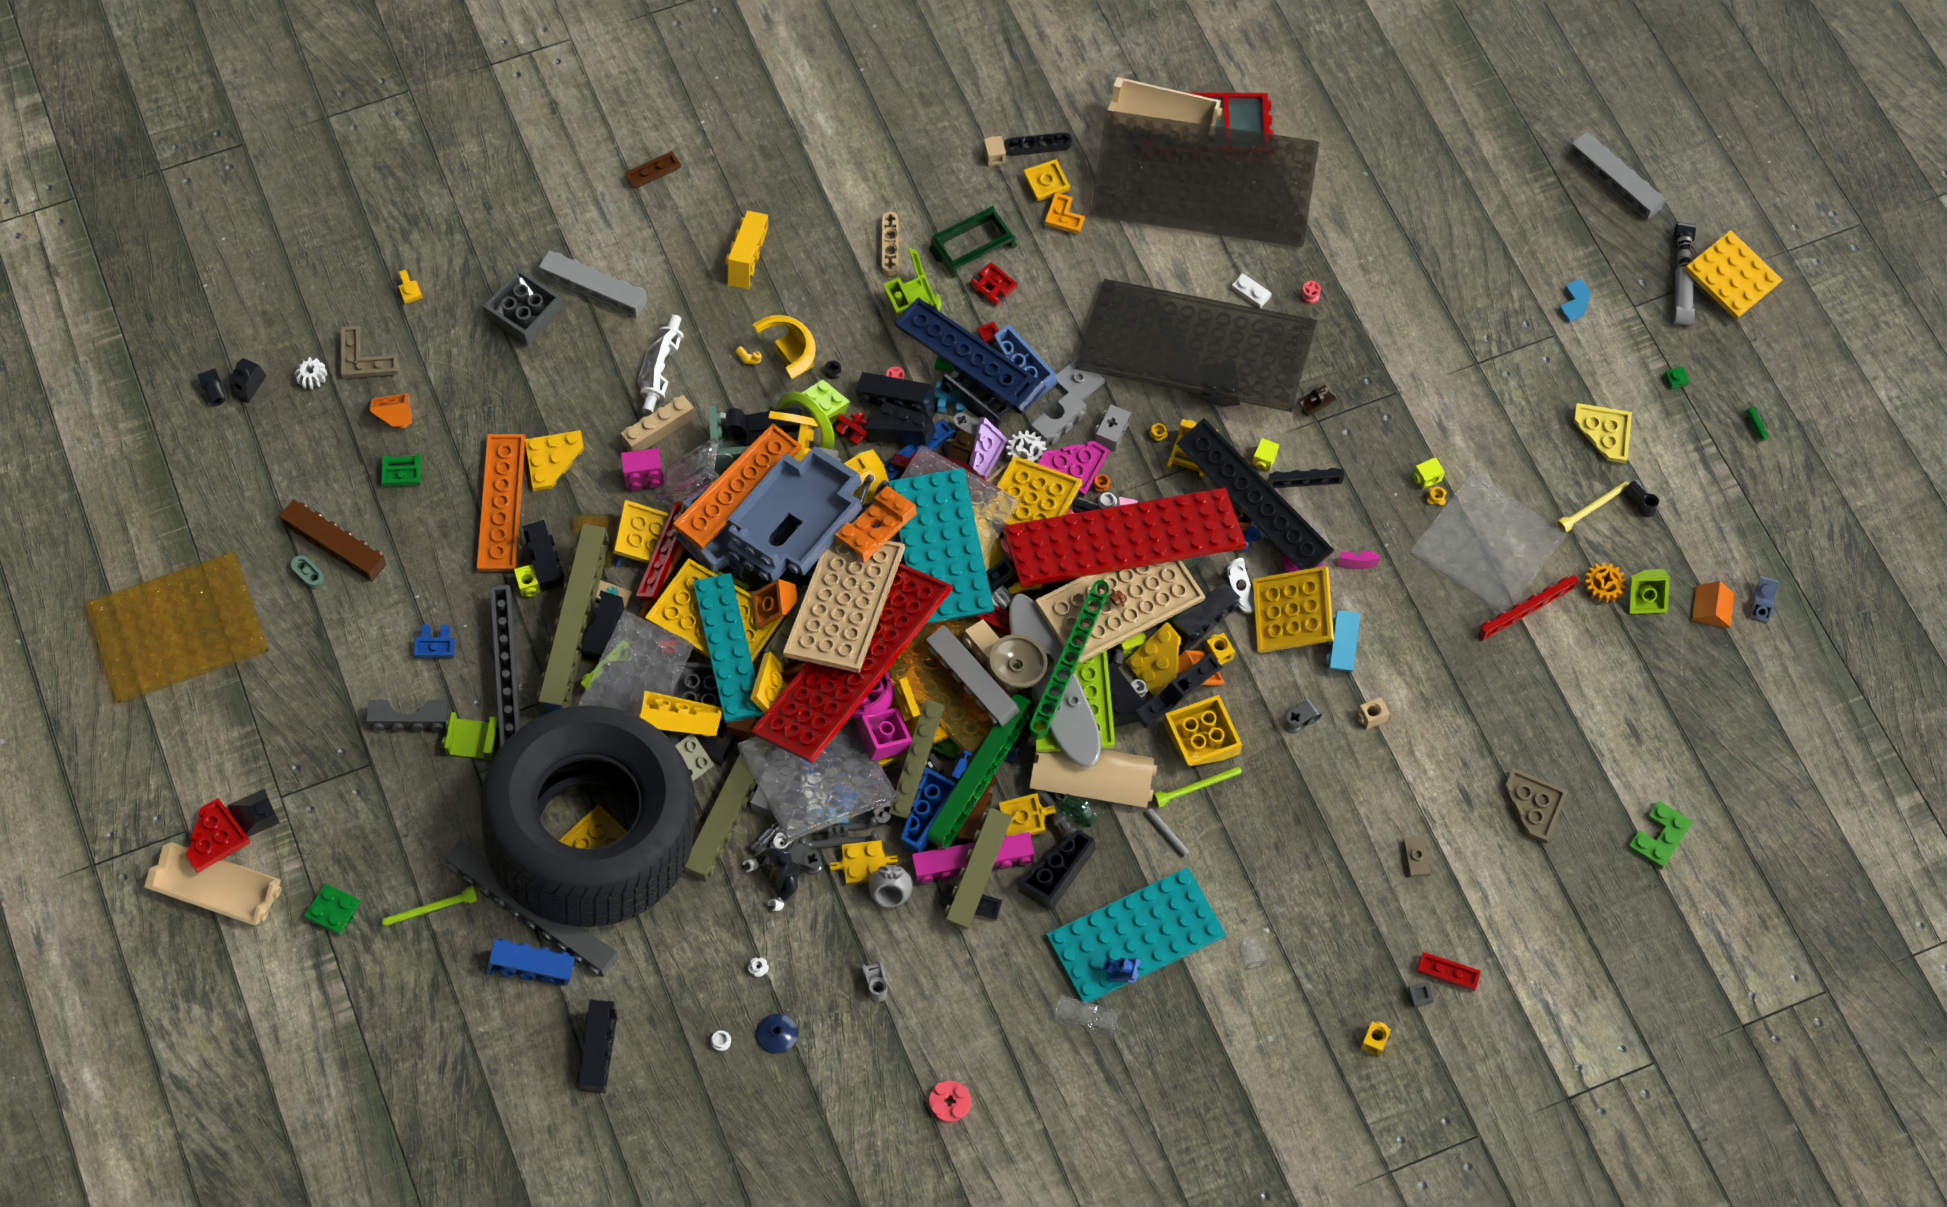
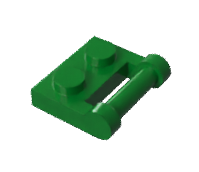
M421 454L399 457L383 455L382 486L421 485ZM411 463H414V465L390 466V464H411Z

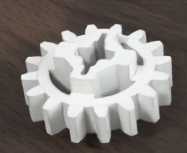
M1026 430L1025 434H1022L1019 431L1018 436L1013 434L1012 440H1008V446H1006L1007 459L1012 460L1013 456H1017L1038 464L1044 452L1047 451V448H1045L1046 442L1042 441L1041 435L1035 437L1036 432L1029 434V431Z

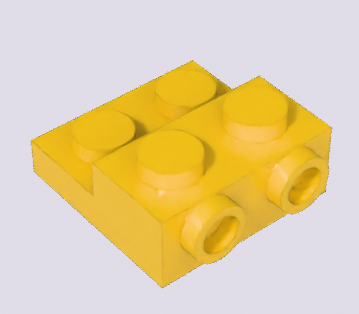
M907 677L893 683V701L896 700L904 723L920 716Z

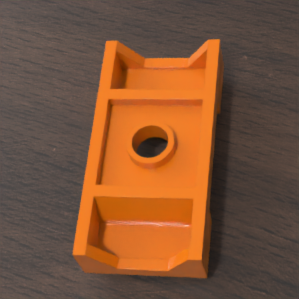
M886 486L874 497L875 502L852 524L847 522L834 534L837 544L844 543L849 546L864 563L917 514L915 504L889 486ZM874 524L881 525L879 528H872Z

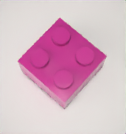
M659 448L621 453L627 491L664 486Z
M897 707L887 709L877 715H862L856 726L870 761L905 753L912 742Z

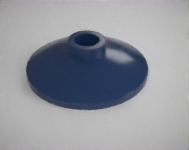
M772 1014L765 1017L757 1028V1040L760 1046L767 1052L774 1054L790 1050L798 1036L794 1021L783 1014ZM778 1028L781 1030V1032L779 1034H774L773 1030Z

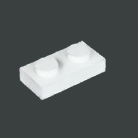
M1243 273L1231 287L1233 291L1258 308H1261L1272 294Z

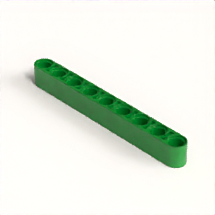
M1097 580L1093 583L1031 720L1030 735L1034 739L1040 740L1047 735L1107 601L1109 585L1103 580ZM1102 589L1105 593L1098 594L1095 590ZM1095 606L1097 610L1090 611L1088 607ZM1085 622L1088 623L1090 627L1083 628L1080 626V624ZM1078 639L1082 644L1075 645L1072 641ZM1070 656L1074 658V661L1067 662L1065 658ZM1062 673L1065 674L1067 678L1059 679L1057 675ZM1057 691L1059 695L1053 697L1049 694V692ZM1043 708H1049L1052 712L1049 714H1044L1041 710ZM1041 725L1044 730L1036 731L1034 726Z
M1015 694L1011 698L1020 712L1003 727L996 722L927 834L929 842L944 849L951 845L1032 715L1035 708L1034 701L1019 694Z

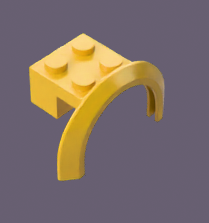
M772 315L762 318L751 325L757 334L771 326L786 325L787 335L775 341V351L787 367L785 369L791 379L814 367L815 341L811 332L800 321L789 316Z
M770 411L768 417L770 419L800 423L798 443L802 445V449L793 458L801 462L811 451L809 443L810 441L813 442L814 438L812 427H818L815 419Z

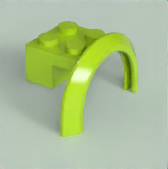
M910 247L908 251L917 278L903 284L900 277L883 284L885 295L897 320L918 297L939 312L941 309L940 296L937 294L935 297L921 265L919 253Z
M822 379L802 393L788 392L782 395L776 410L788 408L789 404H798L806 408L819 425L821 432L819 447L832 450L834 445L832 425L839 421L837 417L840 413L845 416L850 401Z

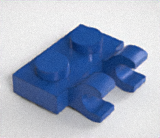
M422 625L421 637H415L414 657L454 658L455 639L450 637L451 629L449 625H441L440 637H431L430 625Z

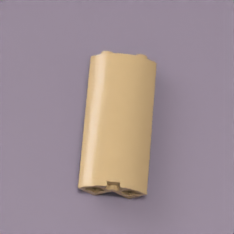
M1117 77L1113 87L1111 102L1107 110L1105 125L1209 149L1210 144L1215 142L1217 133L1214 132L1217 118H1221L1223 108H1219L1220 100Z
M1101 749L1099 759L1095 765L1089 768L1076 764L1062 751L1035 753L1030 788L1147 808L1148 801L1152 802L1154 790H1150L1152 776H1156L1157 765H1154V758L1104 749Z
M173 842L163 845L158 865L149 868L145 888L255 926L260 921L266 920L268 910L274 899L278 898L281 892V887L279 886L280 879L222 859L196 873L186 859L188 848Z

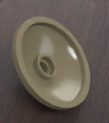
M1013 634L1000 638L995 642L989 654V665L994 676L1003 684L1014 688H1028L1037 684L1044 677L1048 666L1047 656L1041 645L1024 635Z

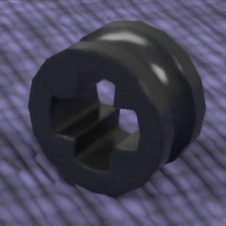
M832 360L826 363L825 375L827 378L837 379L840 377L841 365L839 362ZM832 367L835 368V372H831Z

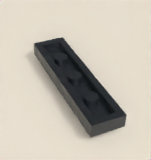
M1344 469L1276 471L1269 473L1267 482L1273 488L1342 484Z

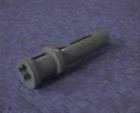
M1035 789L1033 794H1038L1043 808L1055 806L1056 813L1049 814V816L1053 820V827L1058 829L1062 835V840L1065 841L1077 829L1073 828L1068 821L1069 817L1062 814L1047 791Z

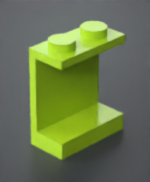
M452 712L450 719H447L446 722L447 737L444 736L442 741V748L445 749L446 755L494 761L493 758L499 736V718L490 716L489 722L458 719L456 712Z

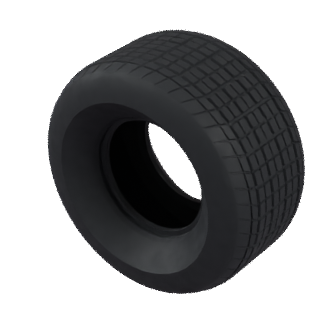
M586 705L563 708L544 714L524 725L503 744L500 751L493 758L494 761L491 762L483 782L480 802L484 849L491 870H493L497 880H500L501 886L517 903L528 911L549 921L569 926L597 927L615 924L633 918L651 908L672 889L680 878L689 860L694 839V786L689 769L676 746L664 733L649 722L629 712L605 706ZM582 784H597L616 790L631 803L637 814L634 824L624 836L609 845L592 849L576 848L558 841L544 828L540 817L546 805L558 793L567 788Z

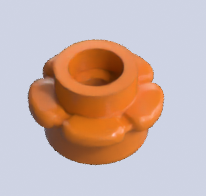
M1099 474L1093 480L1092 485L1096 491H1107L1110 488L1109 484L1111 481L1107 475Z

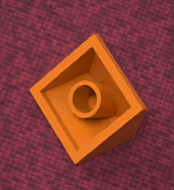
M1721 581L1697 585L1691 620L1730 628L1735 593Z

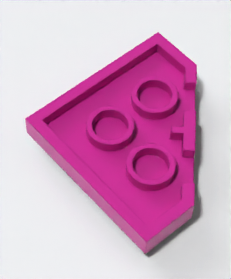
M1090 441L1082 445L1076 444L1062 447L1059 450L1045 451L1038 464L1082 479V485L1077 493L1084 497L1110 450L1095 441Z

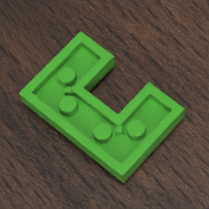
M1658 801L1649 814L1648 819L1664 828L1663 832L1656 841L1639 830L1628 849L1663 869L1693 821Z

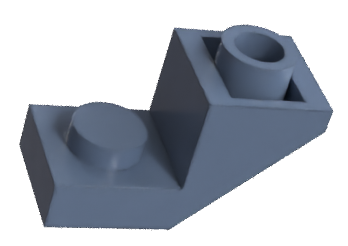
M1760 576L1754 592L1750 618L1769 622L1774 607L1773 600L1779 585L1778 580Z

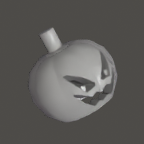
M897 865L879 867L872 873L869 879L871 898L883 907L901 906L909 899L912 893L910 874Z

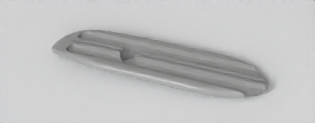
M1017 594L1013 597L1009 608L1011 635L1019 634L1032 638L1041 645L1046 656L1050 657L1054 662L1051 667H1047L1044 677L1037 684L1031 686L1039 705L1064 648L1035 605V602L1024 594ZM1066 657L1065 660L1070 662L1069 657ZM1074 672L1049 730L1059 748L1070 760L1080 766L1089 768L1094 766L1099 759L1101 739L1094 714ZM1062 673L1057 675L1059 679L1067 678V676ZM1057 691L1049 692V694L1053 697L1059 695ZM1043 708L1041 710L1044 714H1049L1052 712L1049 708Z

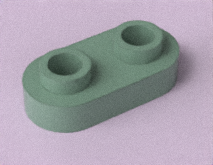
M300 555L292 560L291 568L293 572L308 587L317 588L324 582L323 573L308 557Z

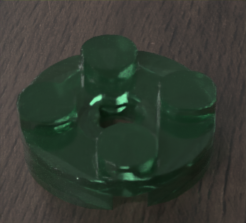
M1066 794L1059 804L1061 811L1068 817L1071 815L1076 818L1074 822L1082 827H1091L1098 818L1088 808L1090 804L1082 798L1077 800L1070 794Z

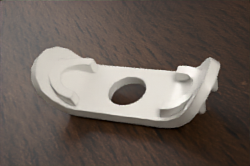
M1243 558L1234 559L1226 567L1231 587L1241 597L1238 602L1240 610L1244 613L1255 612L1254 593L1245 569V561ZM1240 579L1246 583L1243 590L1236 588V582Z

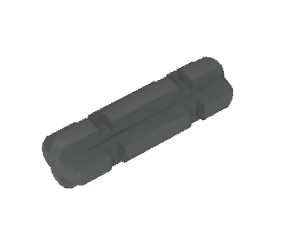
M773 821L769 825L770 828H766L757 838V841L750 845L753 853L759 854L762 847H765L775 837V833L777 834L782 830L779 822Z

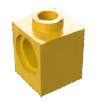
M1224 633L1214 634L1207 639L1205 649L1215 657L1220 665L1233 660L1235 651ZM1215 647H1222L1223 650H1217Z
M1372 1021L1361 1049L1380 1057L1391 1029L1387 1028V1025L1382 1022L1375 1023ZM1372 1034H1378L1381 1040H1374Z

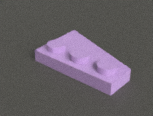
M980 417L969 465L980 475H985L986 480L1008 439L985 417Z

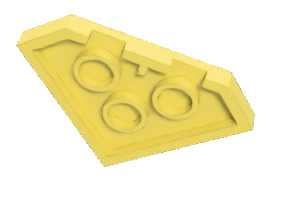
M1577 403L1575 406L1574 424L1607 461L1626 464L1632 412Z

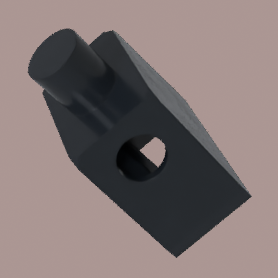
M245 358L237 362L236 368L229 378L232 397L247 403L251 401L267 376L257 363Z

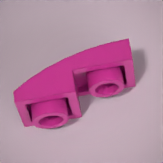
M1364 550L1361 551L1360 556L1352 552L1341 551L1337 566L1350 569L1377 567L1380 555L1373 551Z

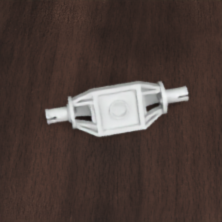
M671 315L668 326L659 328L658 335L660 338L647 349L637 381L641 388L640 395L645 399L642 412L647 415L654 413L656 403H661L666 398L664 393L668 381L661 375L665 367L664 359L667 355H672L678 351L679 344L684 337L682 332L678 330L682 320L678 315Z

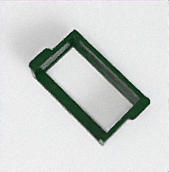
M991 206L932 235L929 251L937 262L942 261L950 275L954 278L956 277L957 268L1007 243L1011 248H1016L1017 243L1015 242L1016 236L1010 232L994 209V206ZM990 220L994 222L1003 235L955 260H952L942 245Z

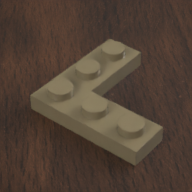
M360 326L341 327L342 378L399 374L397 355L361 357Z

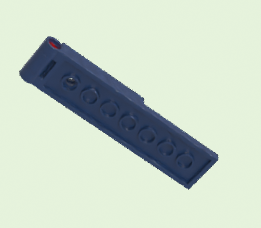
M919 297L895 322V327L951 364L953 370L1020 415L1029 408L1046 388L1043 381L1034 377Z

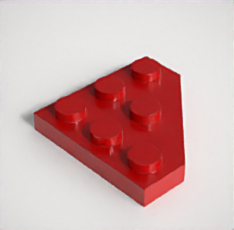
M219 798L200 808L199 818L192 833L190 847L186 852V859L196 873L250 844L247 835Z

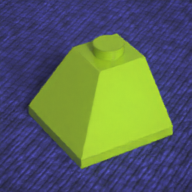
M1664 569L1643 570L1631 576L1629 614L1668 613L1670 576Z

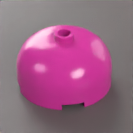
M888 672L884 674L851 715V719L859 721L862 715H877L890 707L894 698V685Z

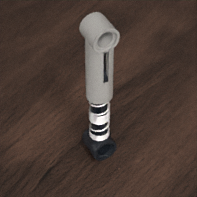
M1681 222L1676 223L1674 230V240H1677L1679 245L1677 248V263L1679 266L1675 270L1673 324L1692 326L1695 317V309L1693 308V278L1684 269L1692 261L1690 247L1695 238L1696 224Z

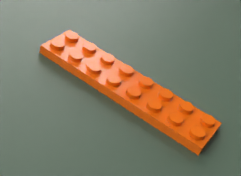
M773 423L673 523V527L703 550L729 524L727 520L729 516L784 454L787 453L794 457L802 449V445Z
M487 434L477 560L478 572H515L514 569L517 567L525 434Z

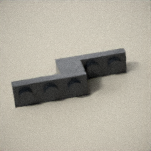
M1004 557L986 571L991 594L1002 585L1009 588L1014 583L1019 582L1014 564L1007 557Z
M1209 653L1171 681L1162 692L1137 709L1133 715L1146 729L1184 701L1193 690L1219 672L1223 667Z
M727 728L724 729L721 738L717 736H704L702 734L695 735L712 762L721 766L737 738L728 735Z

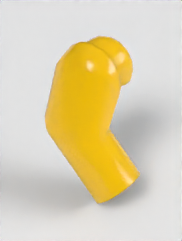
M742 346L735 350V353L744 364L756 365L761 361L762 355L757 351L756 353L748 354Z

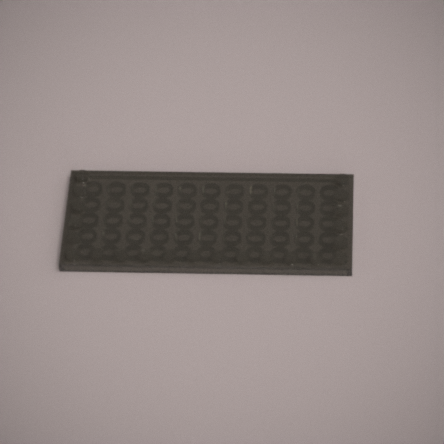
M1106 110L1090 216L1304 247L1320 141Z
M1104 279L1075 362V369L1292 412L1317 327V320Z

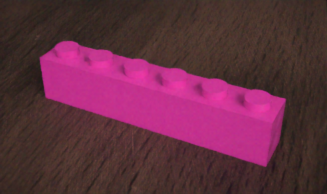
M1030 832L1005 836L992 869L999 867L1000 869H1007L1015 864L1027 865L1034 861V850ZM976 842L952 846L947 849L941 848L912 854L916 882L928 884L936 879L949 880L953 876L959 875L962 867L967 868L969 860H966L970 848L974 849Z

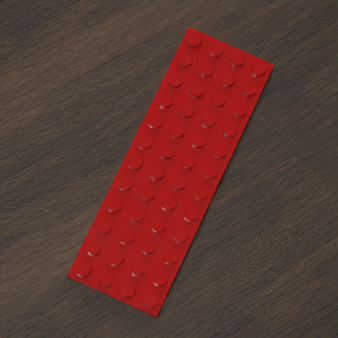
M1226 488L1003 526L1020 587L1246 548V542Z
M900 563L860 673L807 662L751 730L752 734L813 764L953 590L951 584Z

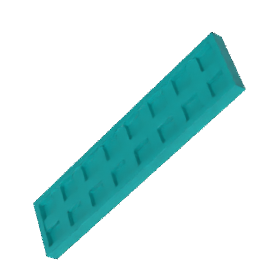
M731 573L693 581L725 723L764 715V712L750 699L756 677Z

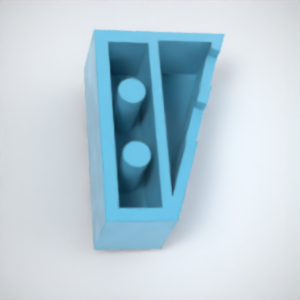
M1337 610L1332 615L1334 641L1328 642V645H1331L1330 653H1327L1326 664H1329L1328 669L1344 672L1353 671L1361 613Z

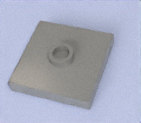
M1080 356L1056 375L1057 385L1066 393L1072 391L1082 401L1105 383V379Z

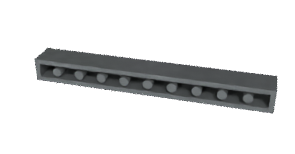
M510 585L490 587L500 747L521 728L513 596Z
M461 840L445 857L446 867L452 873L456 874L458 872L463 876L462 879L469 885L475 884L478 887V891L484 896L489 894L493 897V901L498 906H505L510 909L509 913L517 919L519 917L524 919V923L530 929H538L544 939L556 942V946L561 951L570 952L572 957H575L574 960L580 964L584 962L589 966L588 969L593 974H600L604 977L619 959L617 951L585 928L549 921L535 915L517 903L501 886L500 880L498 881L495 877L488 859Z

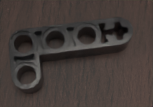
M796 407L772 410L802 416V410ZM738 408L726 410V430L737 440L746 439V432L766 431L773 423L785 433L796 432L800 430V423L768 418L770 411L745 415Z

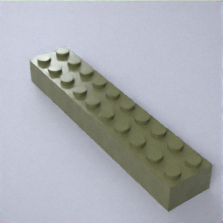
M583 524L582 530H579L577 533V541L579 542L577 548L574 547L573 565H570L568 569V576L570 578L569 582H566L564 585L565 598L560 602V618H556L555 629L557 630L555 636L552 635L550 647H552L551 654L548 653L546 657V665L548 666L547 670L542 673V690L539 689L537 693V701H539V708H541L542 713L543 711L549 713L570 706L582 657L581 646L590 624L610 543L606 527Z

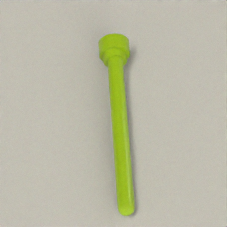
M1235 767L1167 793L1165 791L1153 793L1154 803L1157 808L1164 807L1171 799L1239 775L1242 770L1240 767Z
M474 887L465 888L462 894L383 918L381 924L388 926L463 901L465 903L477 902Z

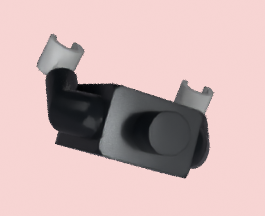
M767 848L756 855L755 859L745 860L742 865L749 863L750 869L746 872L756 870L758 864H760V868L779 896L778 899H770L768 906L775 905L772 911H780L784 907L783 902H786L798 889L799 868L793 861L792 855L785 848L781 850Z

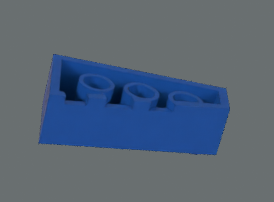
M925 767L924 776L918 787L916 799H914L910 816L907 819L901 837L903 849L912 854L924 852L930 843L927 840L928 831L957 786V783Z
M501 938L493 942L485 974L492 975L494 971L502 973V977L509 978L516 974L523 980H534L537 977L540 982L567 986L571 978L575 957L570 956L566 952L554 953L550 952L548 948L539 947L536 949L526 943L514 944L510 943L507 939Z

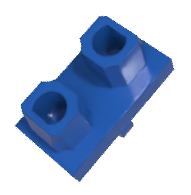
M1120 958L1117 961L1105 960L1103 971L1108 974L1106 980L1109 982H1135L1137 976H1139L1137 967L1141 961L1137 958Z

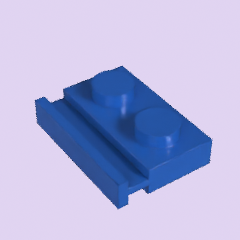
M966 750L962 751L964 755L958 759L950 775L956 779L963 776L969 767L966 765L968 761L965 759L967 755L971 756L972 753Z

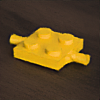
M1037 793L999 802L1001 812L1013 816L1006 836L1030 832V836L1046 832L1045 815L1056 813L1054 805L1042 807Z
M881 840L842 844V859L840 862H830V871L842 869L845 874L846 885L869 883L870 876L874 871L886 864L898 863L897 855L885 856Z

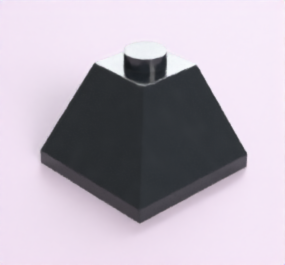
M265 789L227 805L232 817L247 837L280 823Z

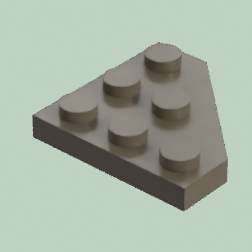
M1512 768L1505 789L1527 835L1547 844L1568 790Z

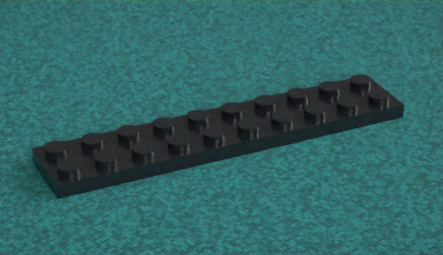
M1205 418L1176 443L1219 489L1226 488L1229 499L1299 570L1318 567L1334 552V549Z

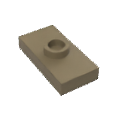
M1424 836L1404 838L1403 843L1410 878L1430 876L1431 872Z

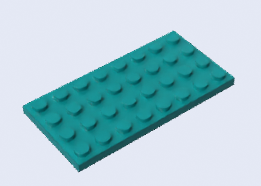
M964 468L889 481L890 488L916 506L917 514L898 531L900 542L905 544L903 553L905 565L951 584L953 588L925 625L994 613V605Z
M1186 867L1047 933L1046 937L1084 1006L1130 984L1125 981L1109 982L1106 980L1108 974L1103 971L1105 960L1117 961L1120 958L1139 959L1141 963L1137 967L1139 976H1137L1136 980L1225 938L1227 934L1189 867Z

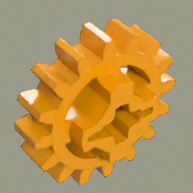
M1605 562L1601 566L1596 563L1594 568L1590 567L1585 575L1584 586H1588L1586 592H1592L1591 598L1598 597V602L1601 599H1604L1605 603H1608L1609 599L1614 602L1617 597L1620 598L1626 589L1627 579H1622L1624 572L1619 573V567L1612 568V563L1609 566H1606Z

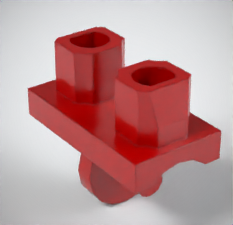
M852 412L850 417L854 419L853 422L840 413L837 417L839 422L835 427L836 431L845 435L849 428L854 431L849 439L857 445L864 438L868 440L867 431L859 426L861 424L865 427L868 424L864 420L865 414L863 412H859L857 415Z

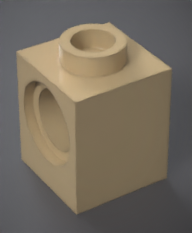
M991 136L984 139V152L988 166L1005 164L1006 151L1002 136Z
M1381 697L1360 705L1357 713L1359 722L1364 724L1366 729L1387 722L1390 715ZM1368 712H1374L1376 716H1370Z

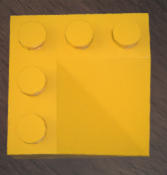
M1219 695L1165 714L1163 724L1187 766L1223 761L1241 753L1242 743Z

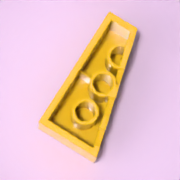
M747 211L745 217L741 218L740 230H736L735 242L732 241L731 253L727 254L725 264L728 265V286L749 290L750 276L753 277L755 262L758 261L760 247L763 245L768 229V215Z
M644 691L639 717L660 730L716 736L722 707Z

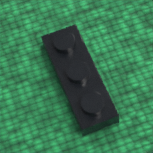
M944 884L939 904L944 906L952 905L954 897H951L955 886ZM982 894L975 914L997 921L1003 900Z

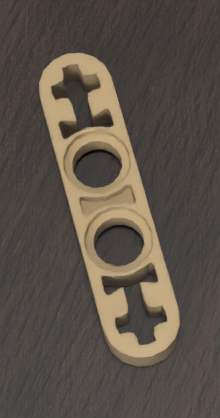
M886 212L882 217V272L887 276H894L898 272V215L894 212ZM889 219H892V227H888ZM888 233H893L895 237L893 239H887L885 235ZM891 248L895 250V253L890 255L885 251ZM888 261H892V269H888Z

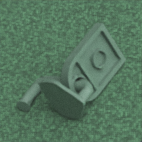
M716 405L708 406L711 449L697 455L695 469L712 479H718L734 463L733 460L738 459L750 446L723 448V439H721L722 425H718L721 424V415L716 412Z

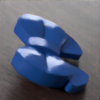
M1250 525L1243 532L1246 548L1239 549V551H1247L1252 541H1259L1261 539L1259 529Z

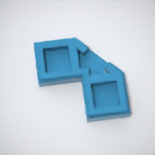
M1581 278L1565 286V290L1572 298V301L1561 305L1559 310L1568 323L1583 317L1586 312L1591 291Z

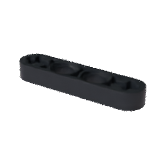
M1066 132L1014 137L1004 141L1006 155L1008 156L1065 151L1072 146V137ZM1047 140L1051 142V145L1044 146L1042 142ZM1030 142L1034 146L1032 148H1027L1024 146V144Z

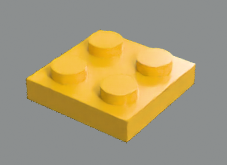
M1057 159L1023 171L1037 202L1051 198L1055 193L1062 194L1070 191V185Z

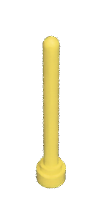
M1623 482L1571 517H1562L1557 520L1556 526L1558 530L1563 534L1567 533L1572 529L1575 522L1622 493L1629 483Z

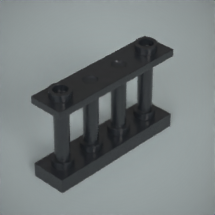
M945 374L940 388L957 402L964 405L966 409L979 419L980 417H985L998 429L1002 419L1001 416L1008 412L1010 408L1003 405L994 412L987 406L995 400L994 397L988 395L980 401L973 394L981 388L974 384L966 390L960 385L966 379L959 374L952 379Z

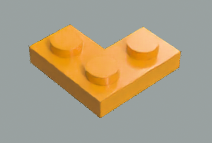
M1055 193L1045 225L1079 235L1085 216L1069 212L1073 197Z

